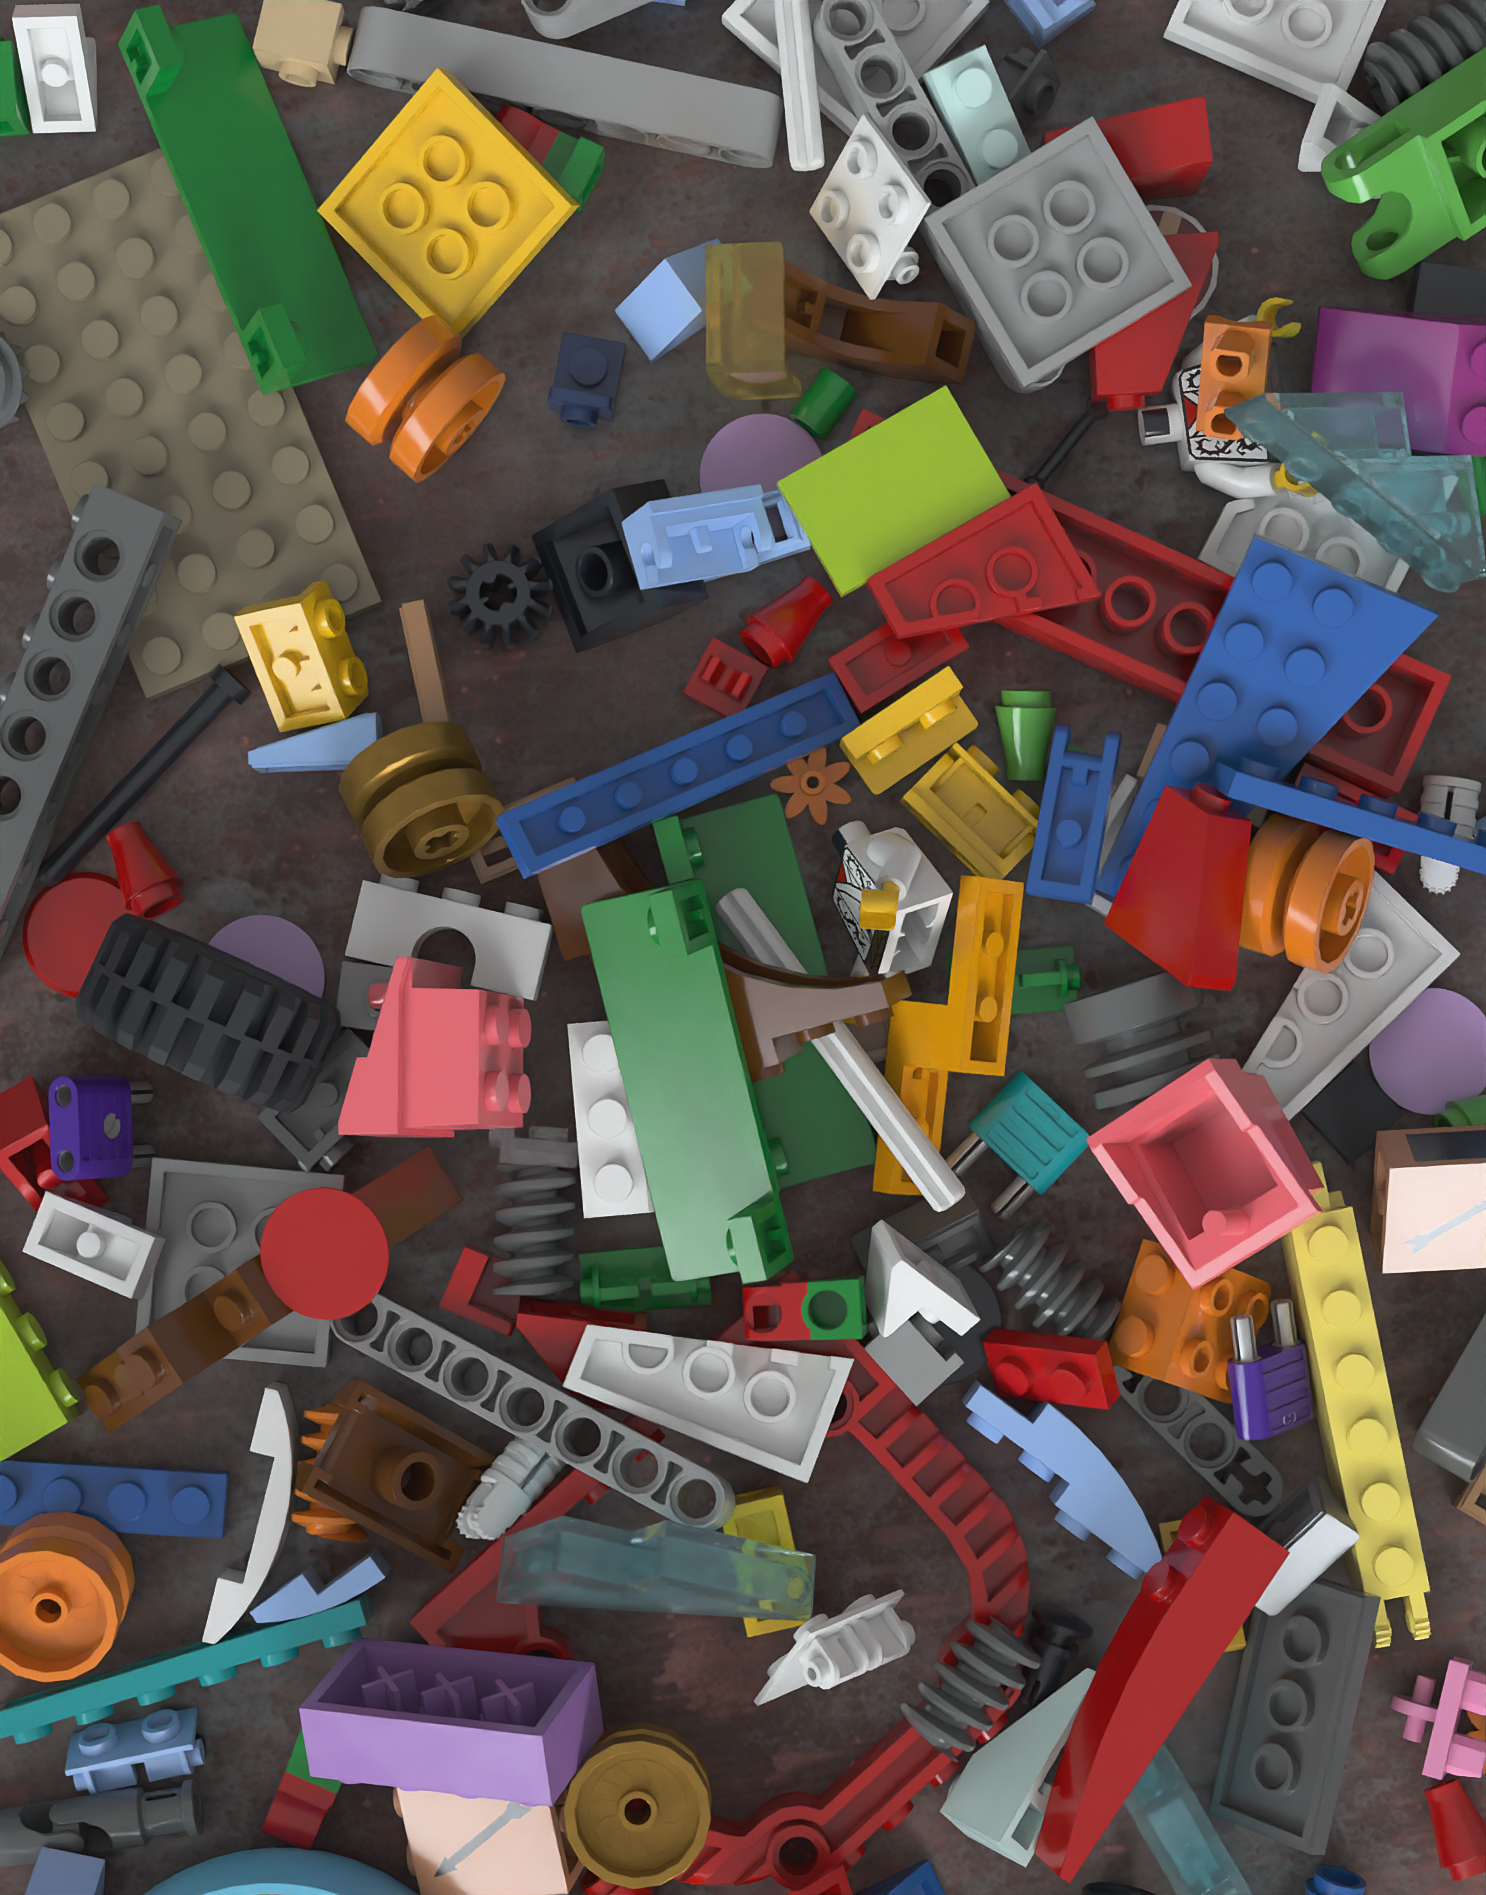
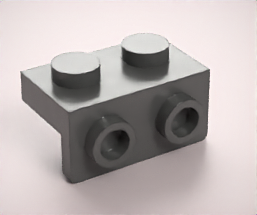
M348 1027L335 1039L304 1105L292 1113L280 1112L266 1107L257 1116L299 1160L297 1164L305 1173L314 1171L319 1165L329 1172L355 1147V1144L348 1138L350 1135L338 1134V1121L357 1057H367L370 1046L351 1027Z

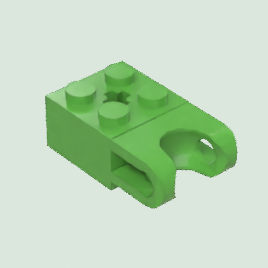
M1486 47L1336 147L1322 160V177L1328 191L1347 202L1363 203L1381 195L1375 214L1352 237L1353 255L1359 270L1364 275L1384 280L1393 278L1405 272L1454 238L1458 237L1465 241L1486 227Z

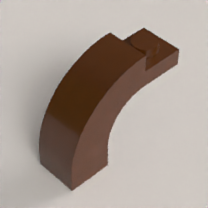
M782 258L761 259L747 318L751 323L771 332L770 341L821 361L891 378L962 385L977 323L940 302L895 301L877 297L870 300L867 295L830 284Z

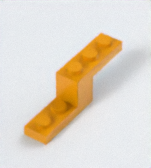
M961 875L948 1004L942 1005L901 1000L892 1005L894 1016L890 1018L884 1078L939 1153L948 1071L1004 1076L1024 890V883ZM878 1134L872 1191L887 1194L923 1196Z

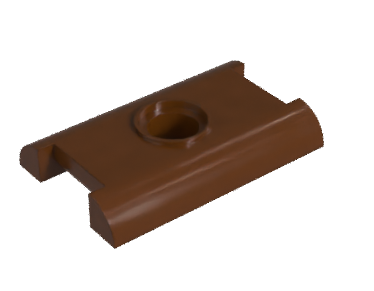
M360 1379L350 1380L338 1391L332 1401L341 1406L342 1410L314 1465L303 1461L300 1463L296 1475L298 1491L452 1574L465 1549L449 1539L457 1523L458 1512H461L462 1506H465L475 1484H481V1476L487 1469L492 1467V1463L497 1457ZM410 1466L411 1475L409 1482L401 1489L402 1475L406 1468Z

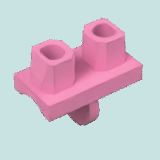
M1454 1656L1453 1659L1449 1660L1439 1705L1431 1703L1436 1680L1423 1675H1417L1412 1697L1393 1694L1390 1707L1407 1715L1402 1738L1421 1743L1426 1721L1434 1722L1422 1775L1442 1780L1446 1773L1481 1778L1486 1764V1741L1456 1732L1462 1709L1486 1716V1673L1473 1670L1472 1660Z

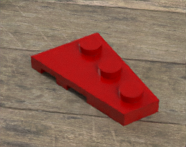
M1037 483L866 579L868 589L897 639L1098 600L1102 596Z

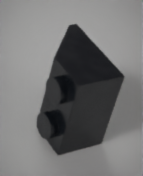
M664 479L612 488L532 535L547 578L552 580L554 586L553 593L576 653L587 651L666 621L709 598L703 579L640 590L621 522L649 501L671 498Z

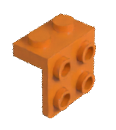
M1143 1239L1122 1307L1108 1344L1112 1364L1208 1398L1232 1404L1227 1360L1235 1355L1230 1318L1237 1314L1251 1315L1253 1317L1256 1340L1259 1330L1268 1316L1269 1299L1271 1296L1270 1284L1231 1268L1200 1288L1192 1289L1160 1243Z

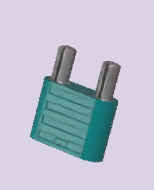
M1019 1070L967 1125L972 1133L945 1162L952 1168L979 1138L981 1141L953 1170L956 1176H961L988 1147L1019 1176L991 1204V1209L995 1214L1027 1183L1023 1190L998 1215L1000 1219L1007 1221L1034 1191L1040 1196L1043 1195L1089 1146L1086 1138L1090 1135L1027 1075Z

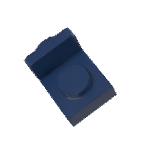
M563 332L554 384L550 387L548 395L550 410L560 413V421L586 428L597 427L598 420L613 422L626 344Z

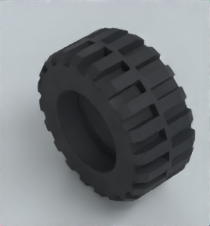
M128 913L112 921L76 997L77 1015L80 1020L94 1027V1030L104 1036L116 1040L117 1043L147 1056L163 1066L181 1072L183 1075L194 1080L201 1081L220 1091L236 1095L254 1104L264 1105L270 1109L286 1113H292L306 1103L341 1028L340 1011L335 1006L328 1004L327 1001L297 985L283 980L281 977L205 942L196 940L154 921Z

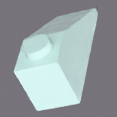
M1086 1668L974 1753L963 1772L950 1785L947 1799L940 1812L966 1836L1026 1867L1035 1852L1052 1783L1073 1722L1096 1671Z

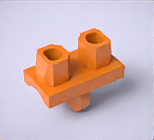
M1216 315L1207 316L1204 324L1196 431H1203L1207 437L1239 440L1242 437L1260 439L1264 423L1273 322H1238Z

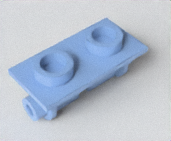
M197 1707L178 1711L170 1709L159 1710L145 1718L117 1724L97 1723L83 1731L71 1733L65 1765L66 1776L73 1775L77 1791L88 1789L92 1795L137 1785L138 1775L134 1765L136 1763L144 1762L149 1782L184 1774H193L195 1766L204 1765L206 1762L203 1742L201 1739L195 1740L198 1718Z

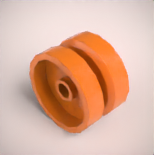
M436 315L428 316L411 327L389 349L360 386L348 408L345 418L348 426L372 446L392 440L389 454L391 462L416 483L426 480L459 450L490 411L501 393L506 380L504 372L480 352L459 359L462 348L460 335Z
M1280 812L1270 816L1257 831L1249 846L1239 946L1270 957L1285 950L1287 959L1295 965L1324 974L1334 970L1347 955L1359 932L1368 906L1375 864L1372 842L1366 838L1333 828L1320 835L1318 826L1313 822Z
M68 1511L39 1514L15 1527L0 1546V1664L17 1676L41 1682L71 1680L97 1666L113 1645L120 1623L123 1621L129 1608L135 1585L131 1556L116 1533L94 1518Z

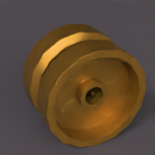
M447 721L424 722L401 728L369 745L353 758L341 774L339 792L354 822L358 827L362 828L361 838L380 874L392 878H412L441 871L469 857L484 846L498 831L499 827L495 820L505 810L487 774L481 772L482 763L463 727Z
M648 1722L616 1725L600 1736L571 1778L564 1806L567 1839L582 1865L605 1882L631 1889L662 1885L688 1869L704 1848L711 1821L712 1797L708 1770L695 1747L671 1728ZM641 1798L647 1801L645 1811L637 1812L631 1810V1800Z

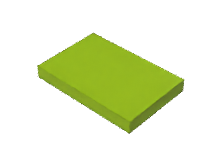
M946 385L777 482L780 493L841 598L866 584V579L1011 497Z

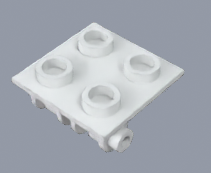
M863 114L809 212L870 300L876 299L886 280H896L899 284H906L918 275V254L913 248L908 247L907 244L932 202L868 114Z
M902 1589L875 1599L872 1594L865 1595L849 1605L838 1616L829 1619L826 1614H820L804 1623L793 1636L796 1644L791 1651L779 1658L768 1669L767 1674L770 1679L755 1698V1704L759 1706L807 1684L813 1687L819 1686L822 1689H830L853 1677L864 1674L867 1670H873L880 1665L905 1656L909 1652L910 1646L915 1642V1632L913 1627L907 1621H901L893 1610L905 1595Z

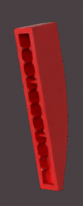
M1204 1495L1197 1507L1185 1515L1179 1525L1178 1536L1162 1560L1154 1564L1146 1573L1142 1581L1141 1591L1130 1606L1102 1657L1073 1722L1052 1783L1034 1852L1050 1869L1069 1884L1290 1554L1288 1550L1235 1512L1207 1495Z

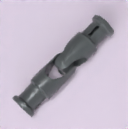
M197 1779L184 1780L180 1787L145 1792L141 1786L57 1801L0 1808V1869L36 1863L41 1847L82 1855L146 1846L150 1838L185 1832H187L189 1837L203 1835L204 1812ZM87 1823L96 1827L87 1828Z

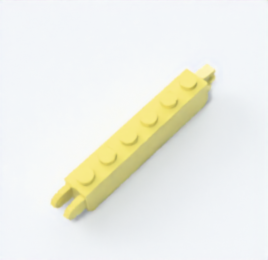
M1311 1161L1325 1187L1312 1195L1323 1212L1280 1239L1300 1338L1306 1341L1313 1402L1331 1490L1355 1524L1360 1536L1358 1541L1344 1553L1352 1588L1381 1597L1372 1636L1375 1648L1390 1646L1391 1625L1384 1604V1600L1403 1597L1406 1623L1414 1639L1429 1638L1431 1628L1424 1592L1430 1591L1353 1207L1344 1204L1341 1190L1328 1192L1321 1162Z

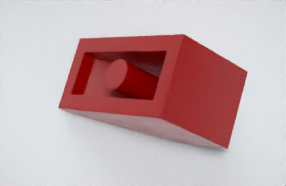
M30 1076L0 1093V1169L38 1213L46 1191L97 1207L107 1203L109 1198L99 1178L64 1181L54 1174L50 1156L48 1095L37 1081Z
M520 1296L516 1327L562 1384L586 1325L641 1332L647 1331V1312L602 1307V1310H595V1306ZM568 1390V1392L574 1397L585 1398L584 1402L592 1407L600 1409H617L612 1406L601 1403L599 1401H596L594 1399H591L589 1397H586L584 1395H581L579 1393Z

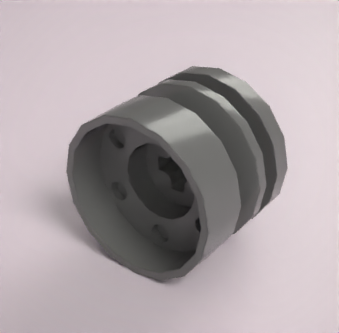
M1165 970L1061 1005L1074 1045L1105 1043L1108 1055L1090 1063L1083 1069L1087 1079L1114 1072L1118 1082L1091 1093L1096 1109L1135 1107L1208 1058L1222 1059L1220 1052L1191 1058L1189 1047L1215 1037L1212 1028L1182 1030L1178 1018L1197 1009L1204 1003L1198 987H1187Z

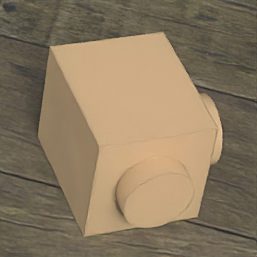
M264 0L252 48L261 68L279 71V77L289 83L304 87L316 86L317 80L335 84L339 65L348 66L355 28L348 27L349 23L341 3L328 0Z

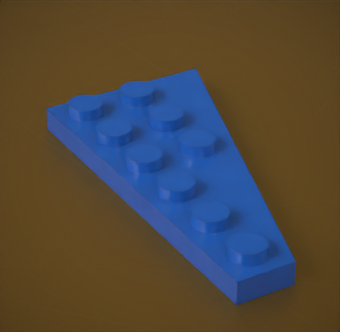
M1255 533L1099 873L1095 889L1116 897L1166 785L1194 789L1197 782L1210 784L1217 761L1239 767L1242 756L1279 768L1277 779L1282 780L1439 616L1438 611ZM1232 798L1230 807L1245 817L1257 806Z

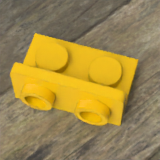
M326 580L311 583L297 596L246 606L234 616L279 732L346 720L368 696V678L365 666L355 656L345 630L343 609L340 603L333 598Z
M949 666L841 738L840 748L873 795H880L977 728V720L959 695L963 686Z

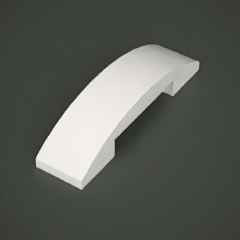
M273 1382L265 1388L250 1447L252 1452L275 1458L247 1570L242 1572L227 1568L218 1577L202 1639L203 1642L217 1643L252 1605L277 1564L292 1522L289 1520V1513L294 1512L297 1496L292 1494L293 1487H296L298 1471L296 1464L300 1461V1443L294 1405L286 1384Z

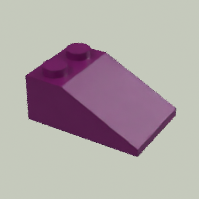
M1319 306L1304 433L1311 436L1441 454L1486 457V317Z

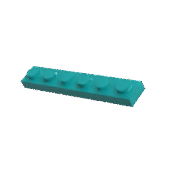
M367 1590L321 1612L279 1622L257 1623L228 1632L215 1644L203 1641L196 1642L0 1703V1739L13 1735L15 1744L27 1743L52 1733L53 1727L51 1723L75 1716L77 1725L88 1724L114 1714L113 1704L137 1697L139 1706L149 1705L177 1693L175 1684L199 1677L202 1687L209 1686L238 1675L236 1665L260 1658L263 1667H270L298 1657L300 1655L298 1646L322 1639L324 1648H331L353 1641L362 1636L359 1627L367 1625L374 1614Z

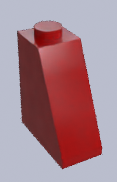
M1205 97L1190 98L1096 120L1097 125L1142 201L1195 195L1213 161ZM1075 126L1043 133L1039 148Z
M1218 232L1163 235L1192 286L1189 290L1088 350L1091 402L1107 401L1109 412L1136 411L1146 409V399L1155 398L1162 391L1218 248Z
M1200 782L1196 783L1194 789L1165 786L1103 924L1187 987L1230 991L1236 980L1252 821L1230 807L1231 797L1220 793L1209 784Z

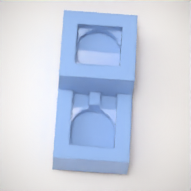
M375 1548L325 1585L310 1564L259 1601L250 1611V1614L257 1623L301 1618L321 1612L366 1591L384 1579L392 1567L380 1550Z

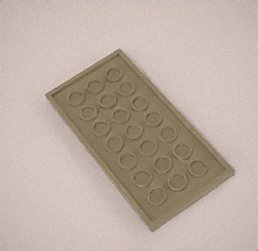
M161 148L1 213L0 331L4 332L8 343L21 347L18 359L19 364L31 371L23 378V389L30 396V399L24 403L71 517L81 497L85 494L90 495L94 483H97L182 520L128 651V656L146 699L152 701L209 677L208 674L219 663L226 669H230L251 660L234 619V616L246 606L300 595L311 583L322 580L327 581L333 598L340 603L345 615V621L384 605L294 387L263 395ZM115 542L106 545L99 553L98 568L102 575L111 573L119 563L120 552Z

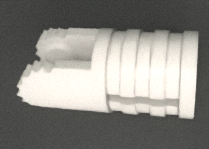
M1426 775L1423 778L1422 786L1424 789L1420 798V811L1444 818L1448 792L1454 793L1450 820L1458 823L1454 834L1474 839L1472 836L1476 826L1475 815L1479 806L1478 794L1481 792L1482 784L1458 777ZM1421 856L1420 864L1422 869L1419 871L1421 875L1420 882H1423L1424 885L1423 888H1427L1429 893L1434 892L1436 896L1438 893L1444 895L1446 891L1451 892V887L1456 886L1455 880H1458L1457 872H1459L1460 867Z
M515 1435V1439L510 1441L504 1448L502 1455H499L492 1463V1467L487 1469L481 1476V1484L467 1499V1504L462 1506L461 1512H458L459 1516L456 1519L458 1526L456 1528H459L460 1534H465L466 1538L480 1539L482 1537V1539L489 1540L500 1538L501 1534H505L506 1528H510L520 1514L525 1515L529 1511L532 1503L538 1500L543 1494L544 1488L551 1484L555 1479V1475L564 1468L566 1463Z

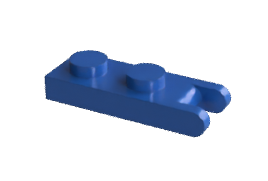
M1057 723L1026 885L1028 895L1092 905L1121 748L1122 733L1107 732L1104 740L1103 756L1068 751L1071 741V725Z

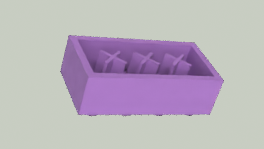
M357 1638L299 1707L311 1777L335 1779L345 1784L367 1783L398 1787L403 1791L409 1792L423 1790L456 1794L465 1799L488 1798L519 1802L521 1805L528 1807L553 1806L604 1732L595 1663Z

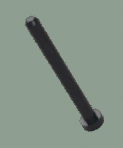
M219 663L208 674L214 683L40 866L38 877L49 887L58 885L233 699L240 705L246 701L252 694L251 691L228 669Z

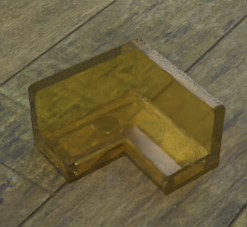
M778 241L705 245L707 376L727 400L801 397V383L786 362L784 247Z

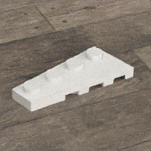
M1374 870L1368 906L1359 932L1347 955L1334 970L1326 974L1308 968L1303 969L1276 1016H1274L1242 1068V1071L1265 1077L1286 1118L1290 1121L1459 957L1460 953Z
M586 1325L562 1387L808 1483L854 1359Z

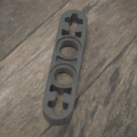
M1116 1321L1098 1340H1104L1107 1336L1112 1335ZM1113 1365L1120 1396L1232 1507L1242 1514L1252 1517L1267 1515L1277 1508L1282 1500L1284 1491L1282 1476L1248 1440L1237 1438L1236 1428L1203 1395L1178 1387L1179 1400L1175 1408L1168 1413H1153L1145 1405L1144 1393L1148 1384L1155 1379L1139 1374L1131 1389L1127 1390L1122 1385V1382L1130 1379L1133 1375L1126 1369ZM1212 1423L1218 1425L1223 1431L1225 1438L1224 1447L1213 1458H1199L1194 1455L1190 1448V1436L1199 1425ZM1239 1447H1242L1246 1454L1236 1459V1461L1249 1474L1255 1477L1263 1471L1267 1475L1262 1482V1486L1267 1493L1259 1501L1251 1495L1241 1501L1238 1496L1242 1493L1244 1487L1227 1469L1221 1480L1214 1476V1472L1221 1470L1231 1463Z

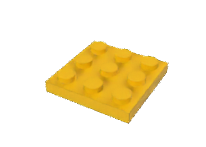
M437 68L317 211L422 319L436 315L463 339L580 205L447 68Z

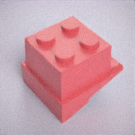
M397 957L389 983H372L369 986V1005L372 1009H381L368 1056L357 1057L338 1121V1134L394 1138L454 1137V1131L523 1127V1113L528 1111L531 1101L530 1081L528 1076L523 1074V1048L529 1045L531 1039V1019L527 1009H524V998L484 990L461 989L463 967L413 957Z
M1208 1058L1086 1138L1092 1152L1127 1203L1134 1204L1192 1289L1200 1288L1323 1212L1312 1195L1325 1187L1265 1077L1259 1074L1243 1072L1236 1059Z

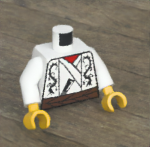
M1278 297L1270 298L1263 302L1258 309L1257 315L1252 314L1238 320V322H1273L1272 336L1280 338L1293 337L1299 333L1301 323L1296 322L1284 325L1280 329L1275 324L1277 311L1283 306H1289L1294 302L1290 299ZM1203 342L1183 358L1181 371L1177 372L1169 383L1171 404L1151 406L1138 410V426L1143 446L1177 441L1181 469L1187 472H1195L1201 483L1229 496L1241 499L1282 495L1288 489L1303 497H1312L1320 490V486L1314 483H1298V476L1303 468L1310 465L1319 466L1321 462L1303 453L1292 454L1276 342L1271 343L1264 423L1260 439L1242 437L1239 440L1207 437L1203 431H1196Z
M853 821L843 825L832 837V844L841 857L832 898L859 953L850 977H862L905 970V973L908 974L931 966L953 895L950 887L904 829L895 827L871 835L862 821ZM853 1017L842 1020L845 1023L855 1024Z

